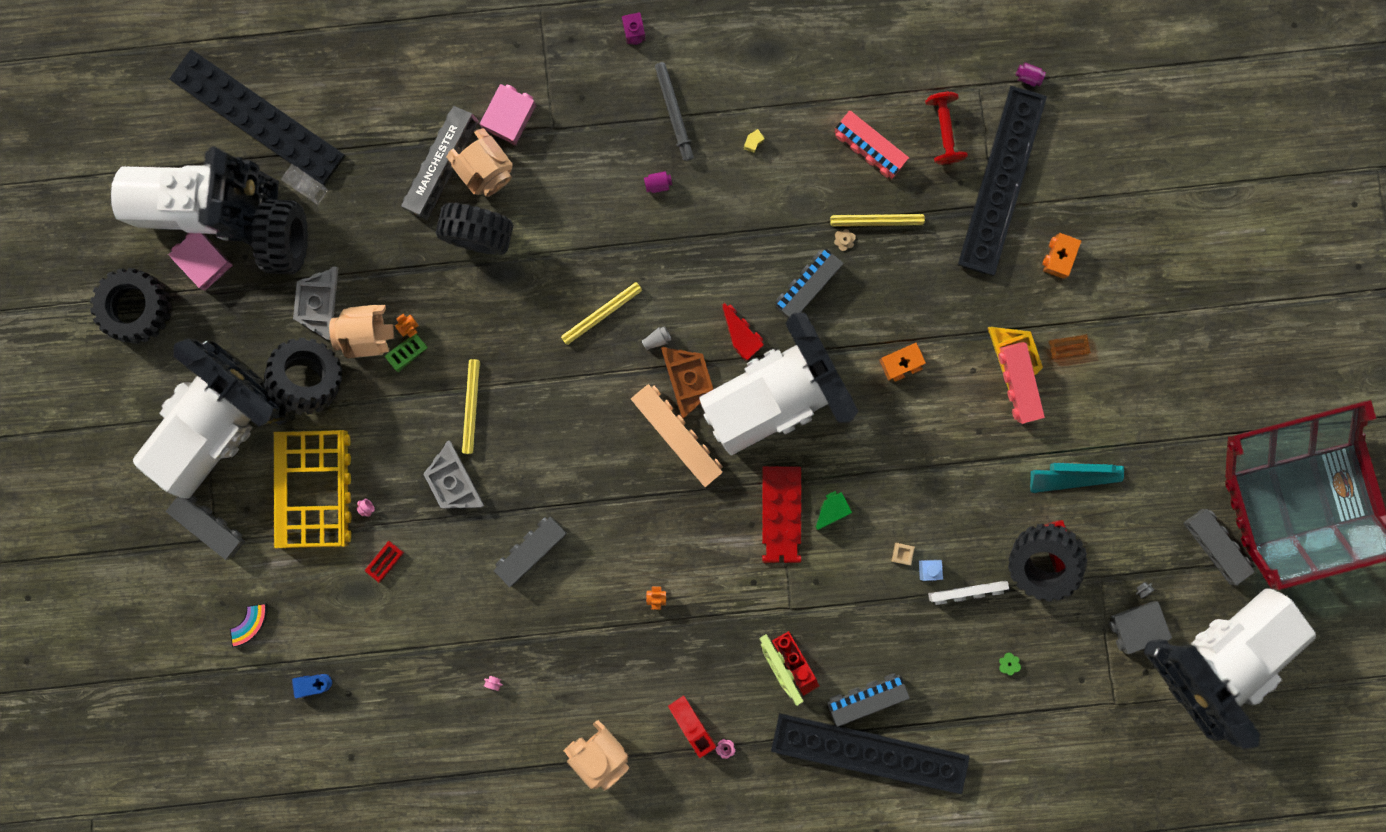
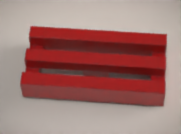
M388 541L364 571L381 583L405 552L400 550L391 541ZM391 547L392 550L389 552V554L380 563L376 570L372 572L371 569L380 560V558L384 555L388 548ZM397 552L398 554L394 557V559L378 577L377 574L380 572V570L389 561L393 554Z

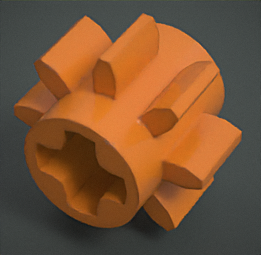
M403 313L396 318L398 323L395 327L403 337L408 334L411 338L418 333L415 328L419 325L411 314L406 317Z
M652 586V591H647L646 605H652L651 610H661V605H666V591H661V587Z

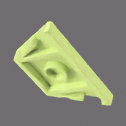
M766 634L759 638L762 643L763 654L781 687L797 706L803 700L792 682L795 680L789 669H785L783 656L780 652L775 651Z

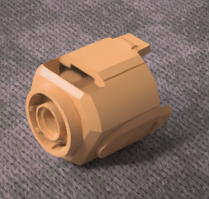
M483 128L474 132L478 137L477 141L469 145L460 154L451 149L446 157L452 164V168L473 194H484L486 197H489L502 189L512 179V176L509 174L512 171V163L493 137Z
M386 306L350 307L343 309L339 317L331 318L329 332L333 349L335 351L341 350L346 358L378 356L389 352L386 341L394 339L393 324H384L382 314H384Z
M597 720L593 723L598 730L594 736L587 742L580 737L576 742L573 741L564 752L569 757L567 763L590 789H598L601 786L605 791L618 781L630 767L626 764L628 755L624 752L625 750L622 745L608 731L605 725Z

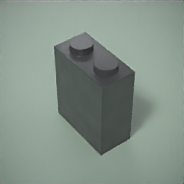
M1151 601L1110 616V628L1113 633L1116 632L1118 637L1116 644L1123 653L1130 654L1142 650L1149 641L1172 639L1157 601Z

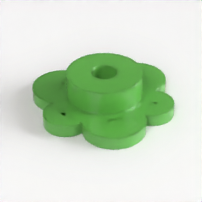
M1006 653L1004 658L999 659L1001 664L999 670L1008 675H1013L1014 672L1020 671L1019 658L1013 656L1012 653Z

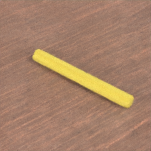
M923 214L832 215L830 223L831 226L924 225L925 217Z
M637 282L562 335L561 338L566 345L570 344L642 291L640 285Z
M475 359L469 360L462 446L464 454H472L474 447L480 361Z

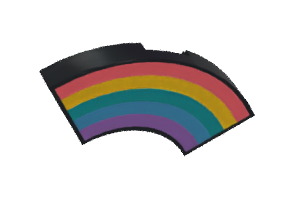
M268 603L247 606L243 621L236 627L230 628L232 648L244 645L256 637L265 624Z

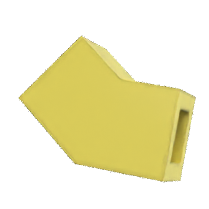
M758 129L748 135L744 150L755 153L757 146L764 142V137Z

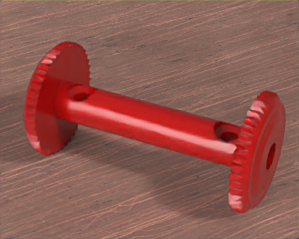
M955 92L933 94L925 101L926 105L939 106L938 115L943 147L946 150L945 154L934 158V162L939 165L961 162L968 156L967 152L954 151L955 143L950 111L947 104L958 100L959 96Z

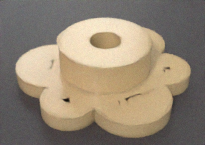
M847 229L843 230V232L837 231L834 244L839 246L841 251H846L847 248L854 246L853 242L856 237Z

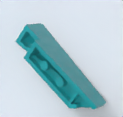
M1051 463L1050 471H1031L1030 491L1036 493L1122 482L1124 480V466Z

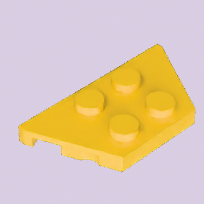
M988 327L997 357L1000 353L999 348L1023 342L1027 343L1034 375L1043 368L1030 331ZM1000 363L1002 372H1005L1004 365Z

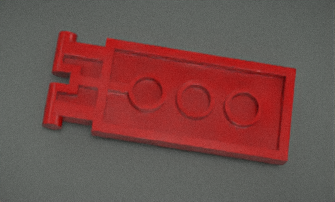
M762 467V543L766 544V555H762V563H779V555H784V563H801V555H797V544H801V467Z

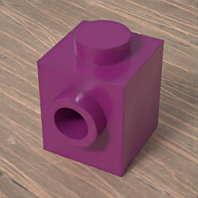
M640 12L622 16L627 44L636 45L642 43L645 40V32Z

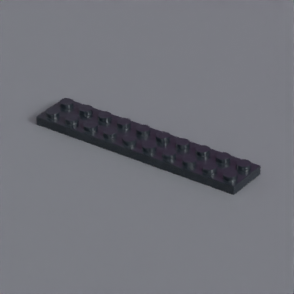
M190 49L169 78L177 86L322 186H325L345 158L342 152L192 49Z
M1012 85L1009 87L957 266L991 276L995 275L1047 96Z
M783 713L778 714L771 752L958 794L963 793L970 758L968 754Z

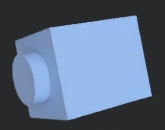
M942 560L919 561L920 580H943Z

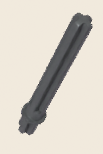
M660 62L655 65V69L678 142L676 145L680 149L683 160L690 161L694 157L690 146L691 140L688 139L666 64Z

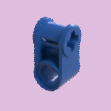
M327 674L293 678L294 697H306L329 690L332 686L331 677ZM318 682H324V685H318Z

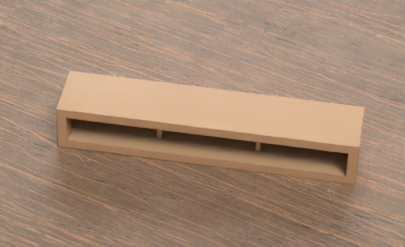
M646 385L631 398V401L700 483L707 487L723 473L721 471L723 466L717 459L712 460L708 455L711 453L704 444L700 446L696 441L698 439L697 435L692 430L688 431L683 426L686 422L681 416H675L671 410L674 408L667 400L664 402L659 397L661 395L660 391L655 386Z

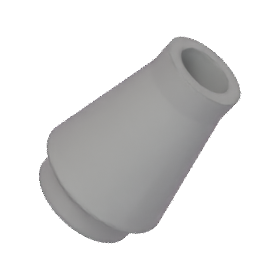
M664 326L662 328L658 327L648 337L643 339L642 343L645 349L649 350L668 344V341L672 339Z

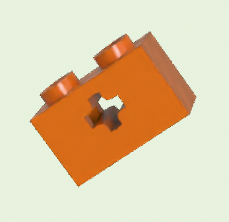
M1062 233L1052 237L1049 243L1050 253L1049 255L1046 254L1042 263L1045 266L1043 272L1062 279L1067 278L1072 269L1081 240ZM1062 252V253H1061V256H1062L1063 258H1062V259H1059V256H1060V255L1057 254V253Z
M917 343L882 357L879 360L888 381L894 379L895 382L905 378L904 374L911 371L914 374L923 370L921 366L926 364ZM901 359L902 361H907L908 364L905 367L899 365Z

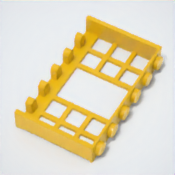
M348 431L274 432V548L348 546V542H351V531H348V523H351V512L348 511V504L351 503V493L348 492V484L351 483V475L348 473V465L351 463L348 446H350L351 438L348 435ZM338 435V449H324V436ZM301 436V450H287V437ZM305 436H319V449H305ZM306 453H319V467L306 468ZM324 453H338V467H324ZM287 454H301V468H287ZM338 471V506L287 507V472ZM306 510H320V525H306ZM324 510H338V524L324 525ZM287 511H301V525H288ZM324 528H338V543H324ZM288 529H301V544H288ZM306 529H320V543H306Z

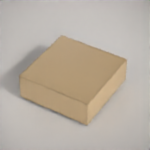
M895 543L891 562L911 566L915 547Z

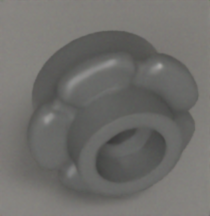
M1144 582L1136 588L1138 590L1136 595H1139L1141 599L1145 598L1155 591L1151 586L1153 584L1150 583L1148 585L1147 582Z

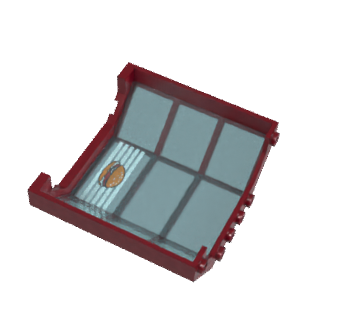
M1371 400L1228 437L1225 486L1232 498L1230 500L1231 507L1237 515L1236 524L1241 529L1242 545L1246 548L1271 589L1280 590L1386 561V509L1366 445V434L1363 433V427L1367 426L1368 421L1377 419Z

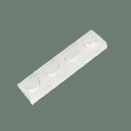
M1000 581L928 593L931 602L939 605L947 603V599L954 598L956 602L966 600V596L973 595V598L985 597V593L992 592V595L1004 594V590L1009 589L1008 581Z

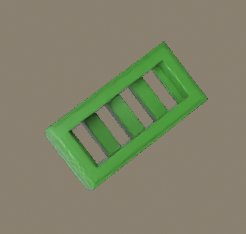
M415 334L384 357L397 372H400L428 347ZM415 341L420 349L417 350L412 342ZM409 346L414 353L411 355L405 347ZM403 351L407 358L404 359L399 352ZM397 356L401 363L398 364L393 357Z

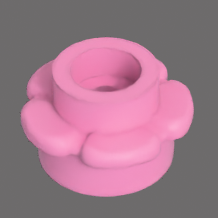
M368 499L358 501L357 511L359 514L370 517L372 512L375 511L371 501Z
M489 676V679H484L486 681L484 687L499 691L500 686H503L499 678Z
M725 739L719 741L716 747L717 754L723 759L733 756L735 753L734 743L731 740L726 741Z

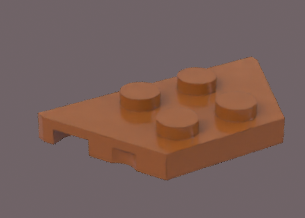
M662 347L663 357L683 419L701 403V396L714 389L703 354Z

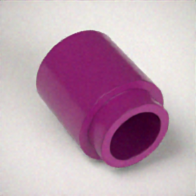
M1024 63L1023 66L1019 65L1016 76H1018V81L1035 87L1036 85L1041 86L1046 72L1042 71V68Z
M666 171L649 174L648 177H644L647 192H662L669 190V186H672L671 175H666Z

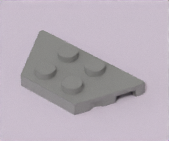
M332 267L330 270L316 273L310 278L297 281L293 319L327 340H330V320L334 318L338 267Z
M450 440L447 441L441 452L433 460V463L424 472V476L441 508L483 507L484 504Z

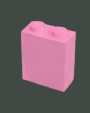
M500 84L480 122L481 128L516 145L536 107L533 97L526 93L522 95L516 92V89L508 84L506 86Z
M188 233L185 237L186 239L181 244H176L168 255L198 288L205 291L233 265L204 233Z

